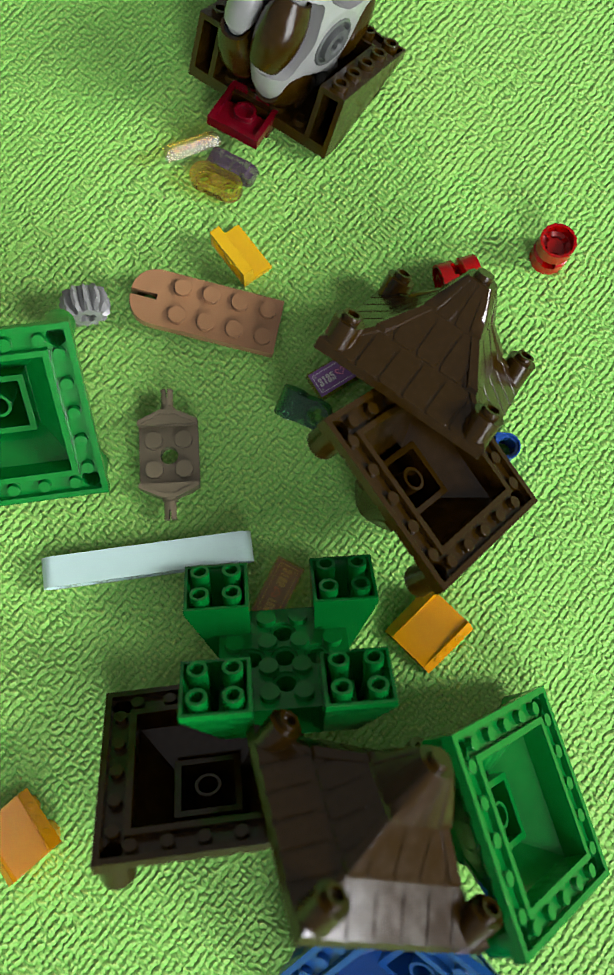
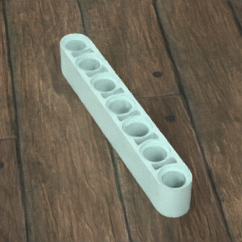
M235 531L49 556L41 559L44 590H57L185 572V567L252 563L254 562L251 532Z

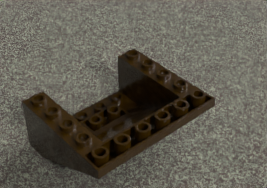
M218 0L200 11L188 73L222 95L232 81L236 80L246 85L248 93L246 94L235 88L231 101L236 104L241 101L252 103L256 108V115L266 120L273 109L278 110L272 126L325 159L338 147L402 61L406 49L399 46L396 40L384 37L376 32L373 26L369 25L357 46L342 60H337V68L321 84L315 86L304 100L290 106L278 107L270 104L268 106L256 99L257 93L251 90H255L252 78L244 79L235 76L226 68L220 58L217 32L228 0Z

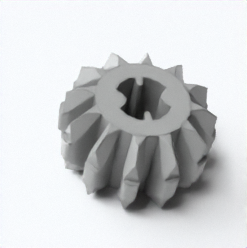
M82 283L79 286L72 285L70 289L63 290L62 296L59 297V308L69 311L73 315L76 327L82 325L88 327L92 324L98 325L99 321H105L111 313L110 300L104 287L96 286L95 283L89 285Z

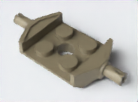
M165 389L160 390V410L137 420L140 458V484L138 486L140 491L162 499L165 511L164 520L171 521L172 519L174 521L177 520L176 502H179L180 498L190 495L201 488L198 420L196 417L176 410L173 407V390L167 389L166 393ZM170 449L177 451L178 459L174 463L166 464L162 461V455L165 451Z

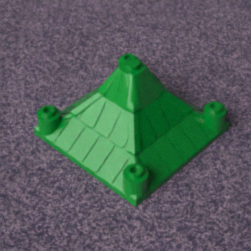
M55 308L49 310L42 321L0 326V506L105 493L110 490L107 475L109 460L101 452L74 339L76 321L73 315L64 309Z
M544 685L531 688L525 692L504 696L500 706L495 710L484 714L453 732L427 737L421 743V745H432L443 749L451 759L454 772V809L450 834L456 861L461 865H466L484 894L493 898L501 909L502 927L487 939L489 948L484 952L492 959L512 958L514 965H528L610 875Z

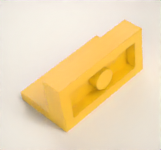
M239 224L226 233L219 226L210 231L211 245L244 287L272 269L270 263Z

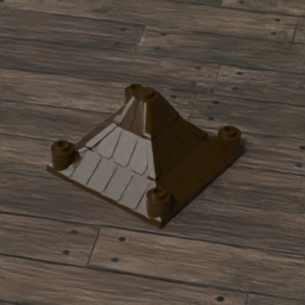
M481 267L469 269L441 288L415 291L411 294L409 293L414 287L412 275L401 268L397 270L392 269L388 272L379 290L355 310L352 308L337 310L326 331L318 337L313 346L477 460L504 424V415L522 385L535 369L534 358L524 350L511 351L506 359L502 357L504 351L494 323L497 310V283L494 281L495 276L490 271Z
M374 388L323 419L307 437L311 452L318 458L327 460L339 453L345 459L347 466L357 479L355 481V500L361 515L367 521L390 532L394 531L408 553L413 556L416 564L407 568L404 574V581L407 589L416 597L423 598L431 593H434L436 596L445 592L538 501L494 438L489 442L485 451L477 460Z
M179 684L106 693L90 868L93 876L99 875L103 885L110 890H119L131 884L136 877L137 867L153 866L174 861L182 862L202 859L204 857L212 858L271 849L247 738L222 740L179 723Z
M284 709L272 711L262 725L252 724L246 731V736L293 946L481 955L489 948L487 939L502 927L501 909L493 898L481 893L475 894L467 900V895L460 879L450 834L454 809V772L451 759L443 749L432 745H421L425 738L413 737L404 747L375 750L302 736L298 717L293 712Z

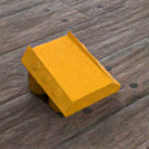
M431 593L423 598L416 597L385 632L429 674L473 628L439 594L435 596L434 593Z
M25 788L0 809V873L9 887L61 842L60 827L54 820L47 819L41 810L40 801L35 795L30 793L28 788Z

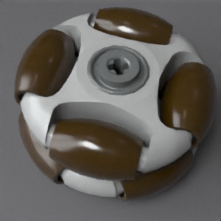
M228 0L217 32L220 58L226 68L235 76L244 79L251 77L258 97L265 103L273 106L294 105L304 100L315 86L321 84L337 68V60H342L357 46L370 24L376 0Z

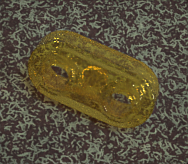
M205 160L194 163L190 168V181L196 190L224 203H234L241 198L243 184L237 174ZM202 177L209 178L207 181L200 180ZM231 188L233 192H225V190Z

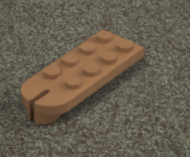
M161 269L147 270L134 280L131 287L132 293L129 295L130 310L135 319L142 325L272 358L284 301ZM145 295H151L155 297V299L145 297Z

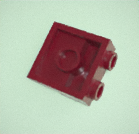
M236 80L232 81L207 115V124L257 149L263 138H268L274 127L272 125L278 110L273 109L266 120L256 115V108L252 103L241 101L236 104L231 101L235 88L246 94L248 93L246 85ZM258 95L256 96V99H257V100H259V101H261V102H263L264 104H266V105L269 106V104H267V103H265L264 101H262V100L258 97Z

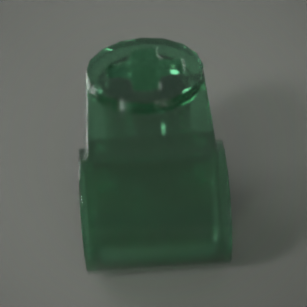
M285 384L274 412L287 420L295 421L310 429H314L319 422L333 414V409L328 402L309 394L305 390L291 384ZM317 409L321 410L320 415L324 417L319 421L315 420L316 414L313 413Z

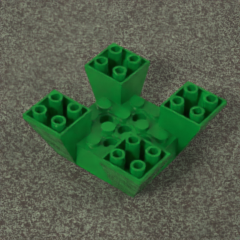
M371 555L309 558L311 607L258 611L250 610L247 563L185 567L183 616L219 659L180 661L178 722L224 740L247 738L246 731L252 724L262 725L272 711L276 709L293 712L299 719L302 734L359 729L398 707L399 699L389 647L349 649L379 603Z

